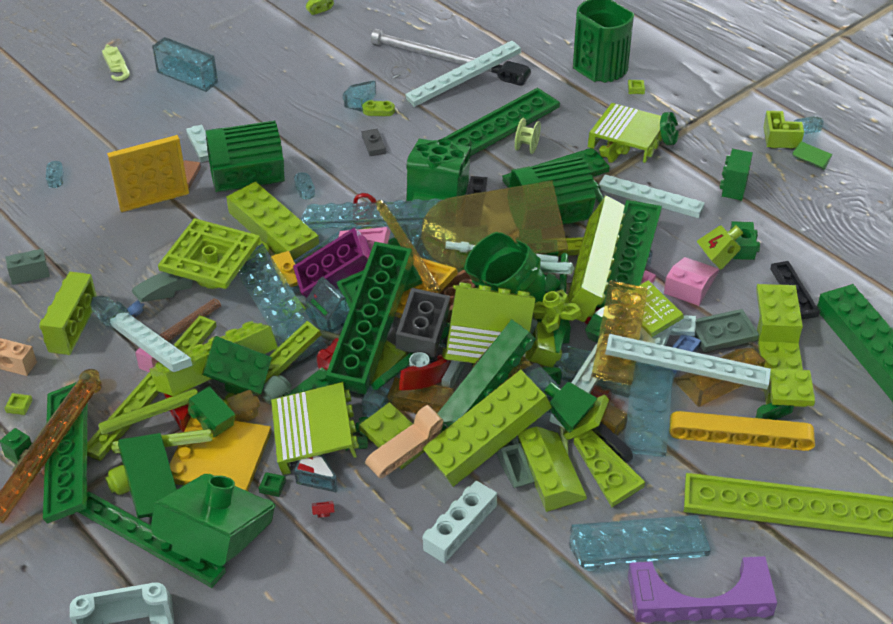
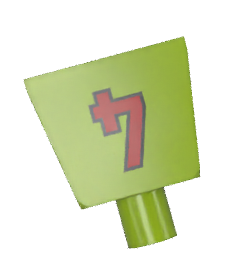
M720 225L696 242L710 260L722 270L740 251L741 247L735 240L743 232L737 225L730 231H727Z

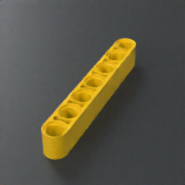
M676 411L670 415L669 433L671 437L676 439L800 451L812 450L815 447L814 427L809 423Z

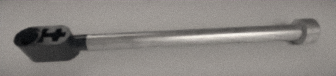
M374 29L371 35V43L378 46L383 43L462 65L476 59L386 35L383 30ZM506 61L503 65L498 64L487 70L496 73L501 81L519 86L524 85L531 75V70L528 66L511 61Z

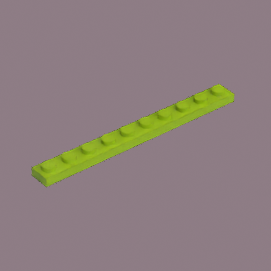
M199 315L173 346L185 353L190 351L191 347L202 344L217 327L216 321ZM151 372L146 375L108 420L150 405L160 393L156 389ZM131 425L104 435L98 430L87 442V456L101 461L112 449V442L118 441Z

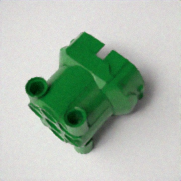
M494 232L486 236L470 251L464 270L471 277L472 283L477 288H479V285L489 286L493 291L505 288L510 289V293L518 294V291L530 292V296L534 297L535 303L543 302V297L546 293L550 291L556 292L561 286V282L554 275L548 273L545 276L540 269V257L527 244L517 239L516 243L510 236L504 233Z

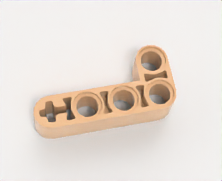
M429 405L424 406L416 414L413 425L372 452L367 457L365 464L378 478H384L421 452L425 445L441 433L443 419Z

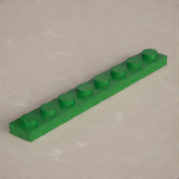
M90 491L87 492V508L78 512L210 588H213L226 573L224 566H217L207 560L199 564L172 551V544L153 535L151 525Z

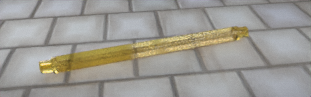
M378 200L376 202L377 210L401 247L412 249L413 264L428 290L440 294L439 284L431 272H429L387 204L383 200Z

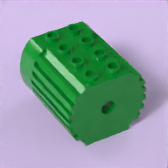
M586 0L581 3L576 12L573 69L593 82L602 81L607 83V81L613 82L614 79L622 78L623 74L625 75L629 69L634 13L612 0Z
M275 120L205 130L208 159L215 192L244 188L254 182H257L259 185L285 182L284 158Z
M582 157L511 170L507 201L512 219L518 230L546 229L590 218L596 200L595 185L590 174L591 171L588 169V165L585 164V160H582Z

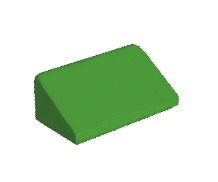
M802 141L792 153L794 158L823 170L826 169L833 155Z

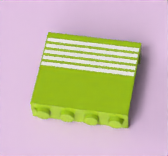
M611 103L589 132L587 147L594 149L601 139L645 150L643 162L646 163L648 158L652 157L654 149L657 150L659 142L663 141L660 132L661 116Z
M462 282L459 283V286L453 285L456 291L447 347L443 348L442 357L447 360L477 363L511 319L530 332L535 298L530 296V292L518 291V294L510 293V289L505 288L493 291L491 287L479 285V288H472L471 284ZM526 353L521 358L520 363L514 367L515 369L524 370Z
M343 382L271 400L277 463L282 475L291 473L290 462L350 448L354 458L357 457L356 449L359 448L357 437L353 435L357 431L354 420H351V417H354L352 405H349L352 398L349 389L345 390Z

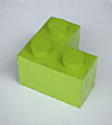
M766 111L763 125L766 146L771 148H796L803 140V123L785 121L783 111Z

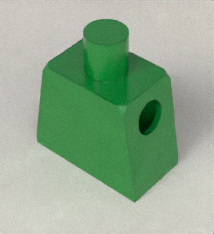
M551 382L544 390L552 398L550 401L552 408L549 411L569 433L572 432L597 401L595 396L570 382H567L562 389Z

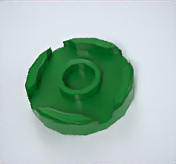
M673 112L662 113L660 119L661 137L667 146L675 145L679 136V132L676 130L678 121Z

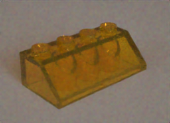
M754 348L736 349L719 357L764 367L766 361ZM688 372L674 379V382L698 407L743 386V384Z

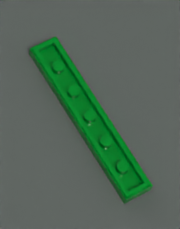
M450 324L444 327L440 342L448 336ZM411 352L383 373L371 384V387L374 390H378L399 374L401 370L409 366V358L414 353Z

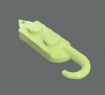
M107 44L105 49L102 50V54L110 71L123 72L122 76L116 77L111 75V78L115 81L126 80L130 72L117 47Z

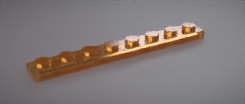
M79 379L0 491V523H4L16 504L46 464L88 401L92 398L98 388L95 382Z

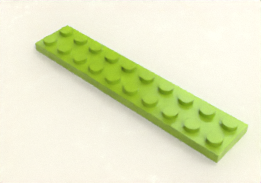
M686 473L683 512L893 537V497Z

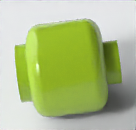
M120 465L109 470L108 477H105L111 493L115 492L117 495H123L130 492L124 466Z

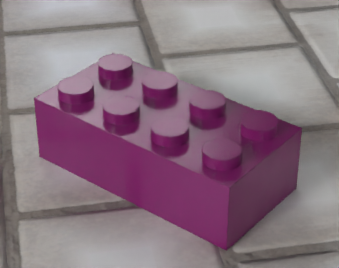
M355 227L293 266L300 292L309 301L315 293L318 297L314 299L318 302L319 299L324 298L322 291L327 289V287L329 289L327 293L325 292V295L339 289L336 282L365 269L371 251L367 239Z

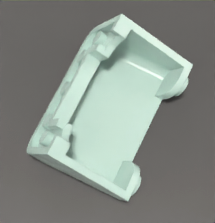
M149 583L81 595L70 603V619L72 624H109L149 617L150 624H175L171 594L161 583Z

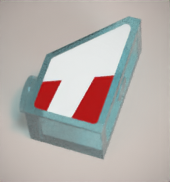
M323 455L298 461L294 470L296 484L337 492V477Z

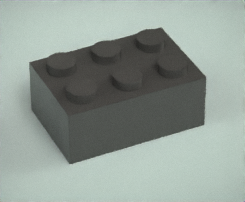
M411 288L396 332V349L413 353L422 352L428 356L435 357L450 311V296Z

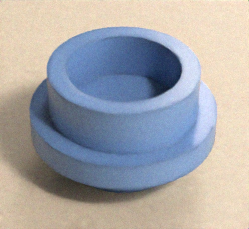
M137 300L126 310L129 312L128 314L136 317L144 311L142 307L145 304Z

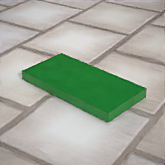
M161 433L118 440L119 451L138 519L153 516L154 503L177 490Z

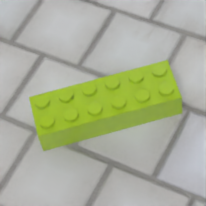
M257 182L226 196L229 213L252 234L259 235L261 241L265 242L273 253L280 254L289 251L296 265L320 249L319 235Z
M253 321L242 324V328L228 330L225 332L226 335L220 337L263 354L278 348L271 326L254 323ZM210 338L208 343L204 345L198 344L191 347L190 351L183 352L191 358L192 366L172 372L163 364L157 362L155 367L150 368L149 370L157 391L176 396L210 380L211 378L203 376L202 372L213 338Z
M520 370L422 449L436 468L454 487L552 407L547 396Z

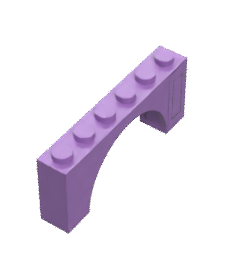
M765 556L743 557L740 567V580L736 586L725 594L712 598L690 597L673 590L658 576L653 562H631L629 564L628 580L636 622L652 623L654 621L675 622L677 620L698 621L700 619L720 620L723 618L743 619L746 617L759 616L766 618L774 616L777 600Z

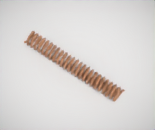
M213 298V300H210V302L201 306V308L189 314V316L177 322V324L159 336L168 342L169 340L171 341L176 335L179 336L181 332L186 331L199 315L207 317L216 308L219 309L221 303Z

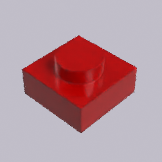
M333 501L312 503L313 515L317 514L318 518L329 517L330 513L335 512Z

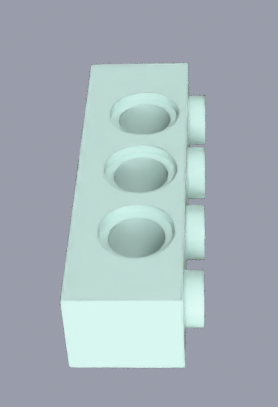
M478 481L468 486L464 490L463 495L458 500L453 501L449 510L439 516L436 524L431 529L429 528L425 531L422 537L423 550L445 564L497 507V492Z

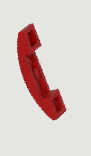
M441 354L437 356L436 362L421 368L413 365L401 370L399 390L422 389L442 382V378L451 360L444 359Z

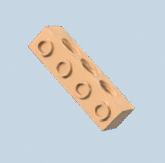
M0 338V369L28 376L37 363L33 347Z

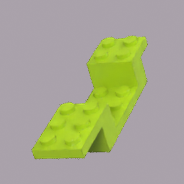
M757 284L756 294L760 316L757 326L759 334L757 343L760 366L771 369L769 386L767 390L764 389L766 405L772 402V405L814 406L815 396L810 370H803L799 348V339L803 325L796 285Z

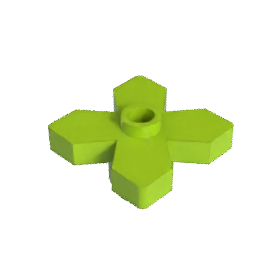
M563 290L546 293L543 297V302L534 304L533 317L535 319H542L543 328L548 333H551L559 328L561 319L573 321L582 316V312L576 303H568V295Z

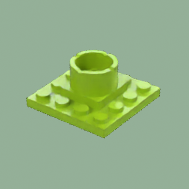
M194 218L160 261L158 269L162 272L194 280L202 287L227 289L261 242V239L256 234Z

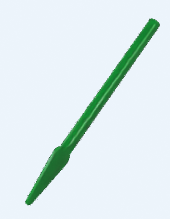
M567 253L561 255V262H568L569 255ZM560 274L559 281L561 286L559 290H563L566 293L567 274ZM561 319L559 328L553 331L556 353H560L567 329L564 319Z

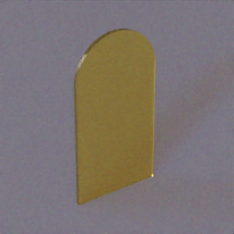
M553 181L452 197L438 202L428 211L422 223L421 240L425 249L440 264L454 268H464L470 252L460 253L459 250L445 249L446 241L457 243L463 241L476 245L483 238L494 232L504 233L510 236L516 243L517 239L527 244L535 254L568 250Z

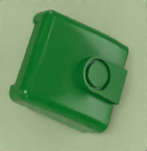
M203 474L154 503L151 531L157 538L172 544V551L199 564L207 560L217 566H222L240 554L271 524L275 504L269 499L261 498L235 486V482L229 477Z

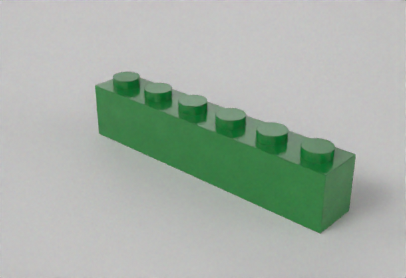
M510 320L437 413L443 419V424L447 427L452 425L507 380L508 374L520 363L523 355L532 348L536 340L528 330L514 320Z

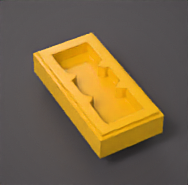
M287 251L271 256V261L284 288L297 286L298 282L293 268L295 263L290 252Z

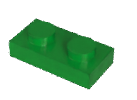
M772 402L767 405L764 404L757 409L756 418L777 420L791 414L794 406L772 405Z

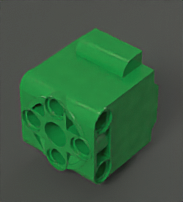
M419 138L407 159L406 205L412 206V211L444 217L447 212L456 214L465 200L469 187L471 146L455 144L449 139L427 140Z

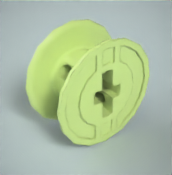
M525 118L520 120L515 136L514 147L516 151L520 149L522 144L530 145V153L533 154L535 152L541 131L540 121L536 122L534 128L526 127Z

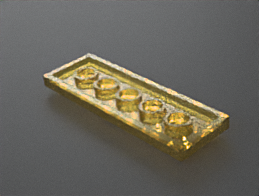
M609 280L591 377L632 385L636 361L606 355L605 352L609 334L636 340L640 339L648 288Z

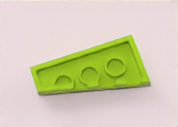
M592 430L574 438V445L611 508L645 487V481Z

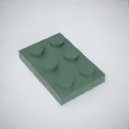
M743 309L696 319L695 338L701 340L700 346L704 353L758 341L759 338L758 332Z

